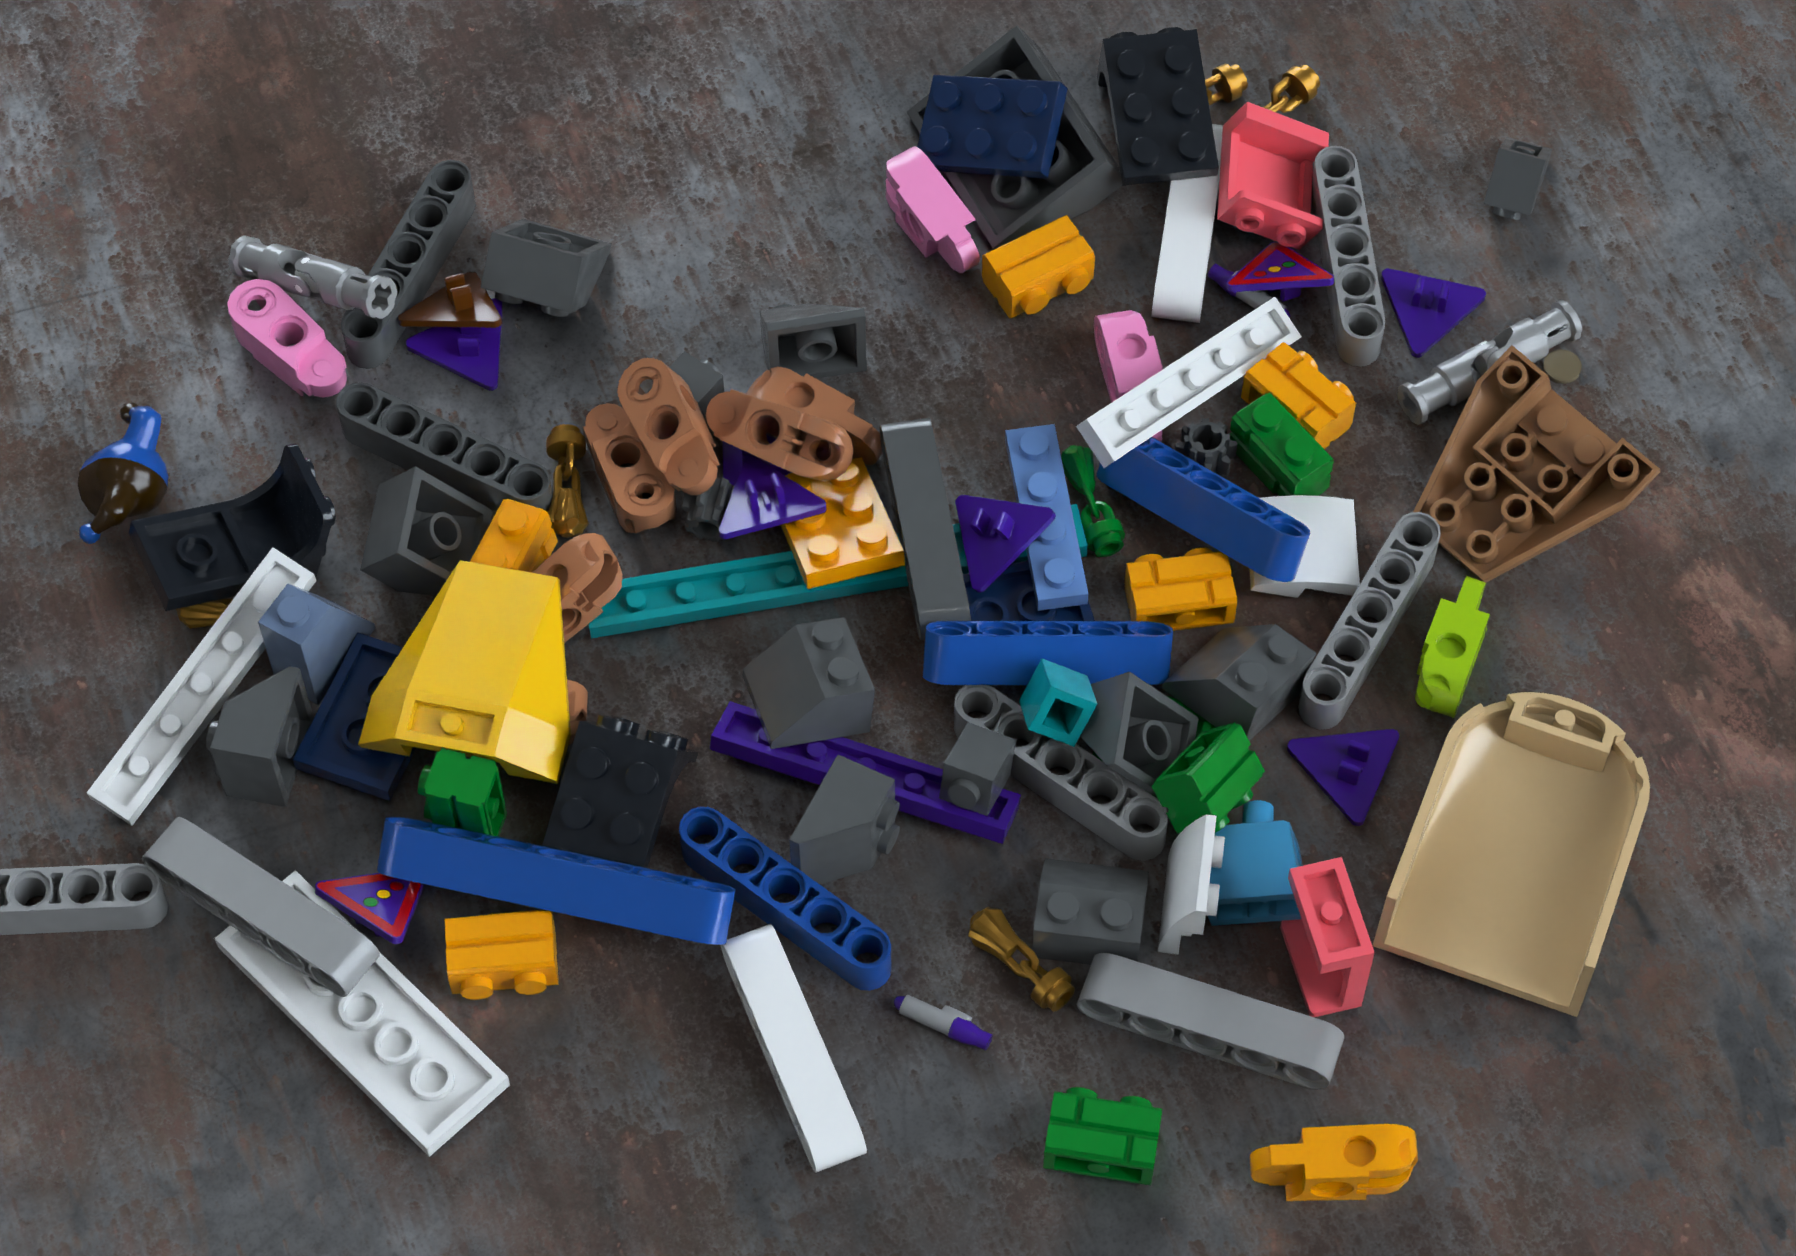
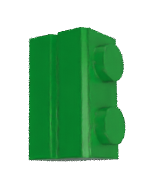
M1271 393L1264 394L1238 411L1231 418L1230 430L1232 432L1230 433V440L1237 442L1236 455L1272 493H1277L1278 496H1319L1329 488L1330 473L1332 472L1334 459Z
M1234 722L1202 731L1151 786L1162 807L1168 808L1169 811L1166 814L1177 834H1180L1188 825L1204 815L1217 816L1216 833L1228 825L1230 820L1227 814L1232 809L1242 806L1254 796L1251 788L1263 776L1265 769L1255 751L1249 750L1248 747L1251 743L1240 724H1235Z
M442 748L436 753L433 764H426L423 767L419 778L418 794L426 797L424 818L431 820L432 823L499 837L507 816V810L496 762L473 755L470 759H466L465 753Z
M1072 1087L1067 1089L1066 1093L1054 1091L1045 1143L1043 1168L1151 1186L1163 1109L1152 1107V1103L1149 1100L1138 1096H1125L1118 1102L1099 1099L1096 1092L1087 1088Z

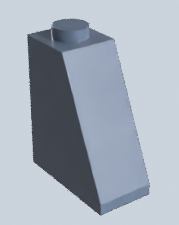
M289 583L258 621L273 674L275 675L289 666L300 668L308 698L317 705L330 688L356 634L361 633L370 636L375 630L373 622L331 600Z

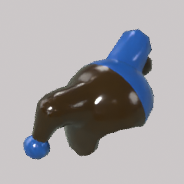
M134 402L124 404L120 409L121 419L129 424V427L123 438L92 455L85 461L79 471L78 489L81 500L88 511L96 516L92 523H87L79 529L80 538L87 544L99 541L101 532L122 524L128 517L145 514L155 509L167 493L169 476L166 464L155 450L160 432L161 415L150 406H138Z

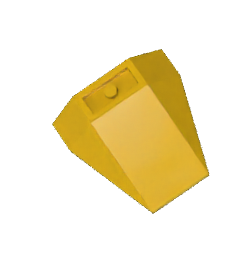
M460 560L372 694L358 745L361 748L410 756L412 747L438 752L444 748L465 753L466 757L473 755L494 760L500 763L508 775L558 784L571 737L561 593L558 577Z

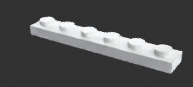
M1273 297L1096 412L1076 427L1103 468H1105L1244 376L1251 367L1261 359L1264 360L1267 354L1282 342L1290 345L1302 336L1277 298Z
M272 547L87 791L88 796L132 826L266 649L258 621L288 583L309 591L317 581L315 575Z

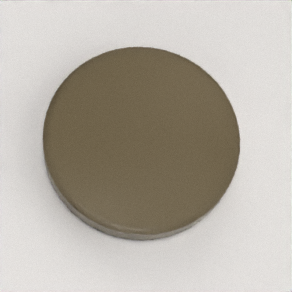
M1563 349L1550 352L1545 357L1543 363V371L1549 376V379L1560 384L1575 381L1582 369L1578 356L1571 351Z

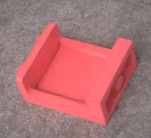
M1246 102L1223 125L1217 220L1236 226L1242 231L1252 232L1277 241L1283 246L1300 250L1323 229V219L1311 214L1313 162L1318 152L1328 147L1329 133Z
M1342 857L1291 868L1288 880L1301 919L1282 920L1280 928L1309 1015L1315 1018L1361 1007L1375 952Z

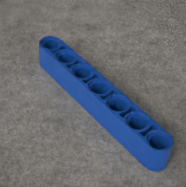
M388 817L385 819L377 865L379 873L398 879L713 945H722L727 942L735 895L734 888L720 883L404 817Z

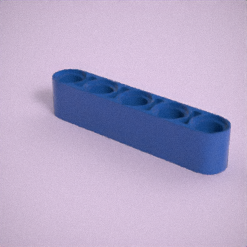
M1153 437L1105 468L1099 463L1096 476L1101 482L1268 579L1280 582H1289L1295 579L1310 536L1309 528L1302 522Z
M936 621L926 625L923 678L931 683L940 685H1028L1041 658L1087 675L1090 684L1127 672H1131L1149 685L1163 684L1170 674L1173 629L1163 623L1149 621Z
M700 806L684 814L679 824V836L683 859L690 868L708 881L734 888L735 901L767 924H772L775 930L852 986L860 990L871 991L880 988L888 981L891 975V942L888 935L881 928L719 811L710 807ZM700 835L715 837L714 840L706 844H698L692 841ZM740 864H751L756 867L748 873L733 871V868ZM782 893H790L797 897L788 903H779L773 900L774 897ZM821 923H832L838 927L830 933H820L814 929ZM865 952L874 953L880 957L877 961L869 964L861 963L855 959L858 955Z

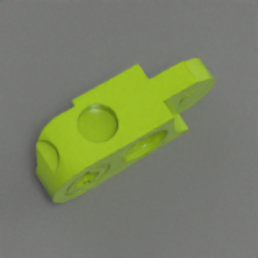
M1466 576L1456 603L1441 598L1426 636L1417 670V675H1420L1416 688L1415 700L1419 706L1455 718L1487 632L1490 614L1479 611L1486 582Z

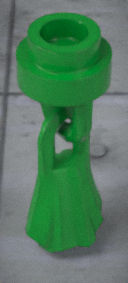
M1070 445L1069 448L1062 451L1061 459L1065 476L1079 493L1085 495L1088 504L1081 511V522L1085 530L1087 547L1089 550L1094 551L1098 557L1111 556L1119 552L1124 546V529L1121 522L1115 518L1112 508L1106 502L1095 501L1093 496L1096 484L1093 451L1087 447ZM1101 511L1105 520L1093 524L1091 513L1096 519H1099Z

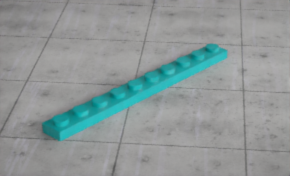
M1072 504L1071 509L1081 557L1087 556V542L1077 504ZM952 524L962 573L968 574L969 570L960 524ZM1026 549L1011 564L1027 561ZM792 551L624 578L622 579V588L616 597L602 607L603 613L589 623V630L592 639L908 586L905 566H900L807 589Z

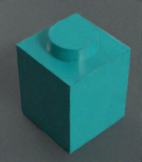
M1041 658L1019 700L1028 730L1075 747L1098 704L1087 675Z

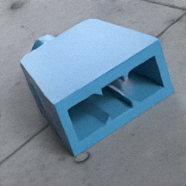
M1261 800L1249 801L1243 805L1241 824L1226 825L1215 833V836L1225 837L1222 867H1211L1210 883L1220 884L1217 915L1208 916L1212 926L1301 919L1288 880L1291 868L1303 866L1299 844L1290 822L1284 820L1274 821V806Z

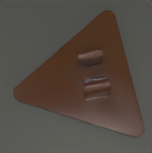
M476 272L444 277L445 287L398 316L399 325L405 327L496 328L502 325L501 316L486 289L480 288L481 280Z

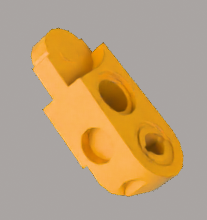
M1399 1124L1302 1128L1301 1139L1296 1144L1270 1145L1251 1152V1178L1258 1183L1269 1184V1186H1285L1286 1201L1366 1200L1367 1195H1385L1398 1191L1408 1182L1412 1170L1418 1162L1416 1133L1408 1126Z

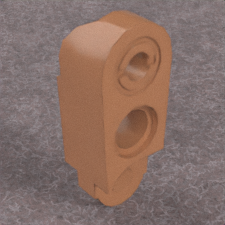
M642 358L632 363L622 374L617 393L623 409L656 468L665 475L669 484L677 491H683L689 495H700L713 486L717 478V466L720 464L713 450L716 444L689 385L665 363L655 358ZM646 379H652V389L645 394L640 384Z
M777 366L766 370L745 393L839 425L846 430L852 440V459L862 457L865 465L875 464L882 455L880 432L872 424L854 415L855 400L807 373L803 377L788 368ZM776 420L770 424L767 433L775 437L779 436L780 427ZM823 442L818 445L816 455L823 461L827 460L832 454V448L828 442Z
M733 389L730 392L717 394L707 406L706 420L710 429L714 432L713 436L799 476L825 482L834 480L846 472L852 461V440L846 430L835 423ZM777 420L780 427L779 436L773 443L769 444L766 435L767 429L771 423ZM828 442L832 448V454L827 460L820 461L816 455V449L819 444Z
M609 403L601 404L591 409L586 417L583 434L593 457L595 470L620 526L626 532L636 534L645 529L659 527L667 521L675 519L677 514L675 489L669 484L665 475L656 468L625 410L616 404ZM622 464H635L631 467H620ZM650 493L651 497L643 499L642 494Z
M586 533L573 537L532 572L558 577L560 581L564 643L602 614V607L614 599L622 588L623 574L618 559L605 538L596 533Z

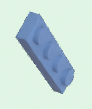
M1055 424L1005 430V443L1017 503L1049 507L1056 515L1055 520L1026 548L1037 610L1088 604L1089 594Z

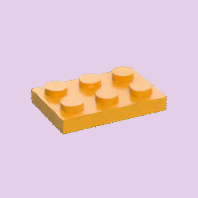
M862 457L852 459L845 473L837 479L826 482L806 478L794 473L785 475L825 500L827 507L826 511L822 514L781 525L807 589L905 566L903 547Z

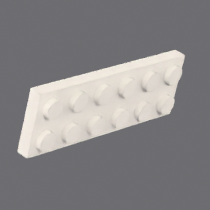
M296 870L282 881L352 926L329 902L316 895L315 889ZM231 925L215 937L218 948L429 1157L510 1086L508 1076L381 953L346 997H341Z

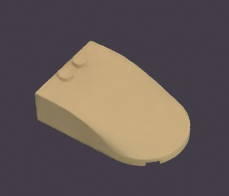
M1512 693L1507 695L1505 701L1493 703L1485 707L1479 703L1464 713L1450 729L1443 744L1388 891L1372 946L1577 1017L1594 973L1649 802L1650 783L1647 768L1643 758H1637L1624 741L1626 733L1597 710L1578 701L1547 693Z

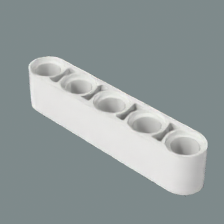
M1212 124L1219 165L1217 176L1171 181L1151 317L1200 323L1219 192L1223 125Z
M768 924L727 939L726 944L721 945L726 966L812 1169L817 1173L866 1154L867 1148L857 1118L772 924Z

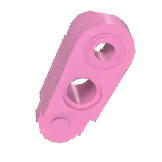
M914 146L888 160L886 163L887 202L895 213V221L922 254L928 257L938 251L950 267L958 273H964L978 265L980 262L979 252L971 238V234L966 229V225L975 221V218L921 149Z
M255 279L246 281L233 290L227 305L234 334L239 343L252 353L256 360L300 396H303L305 392L308 396L331 397L345 387L347 381L345 369L347 367L344 356L326 339L324 330L281 287L269 280ZM256 300L261 310H249L248 305L251 301Z
M1128 310L1095 316L1094 334L1096 348L1112 403L1163 370L1155 338L1154 336H1149L1145 320L1140 313ZM1162 430L1152 437L1162 442Z

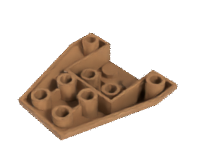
M1511 345L1477 380L1413 512H1422L1433 517L1440 526L1439 545L1480 581L1487 583L1625 509L1660 473V468L1624 438L1615 443L1553 391L1549 376Z

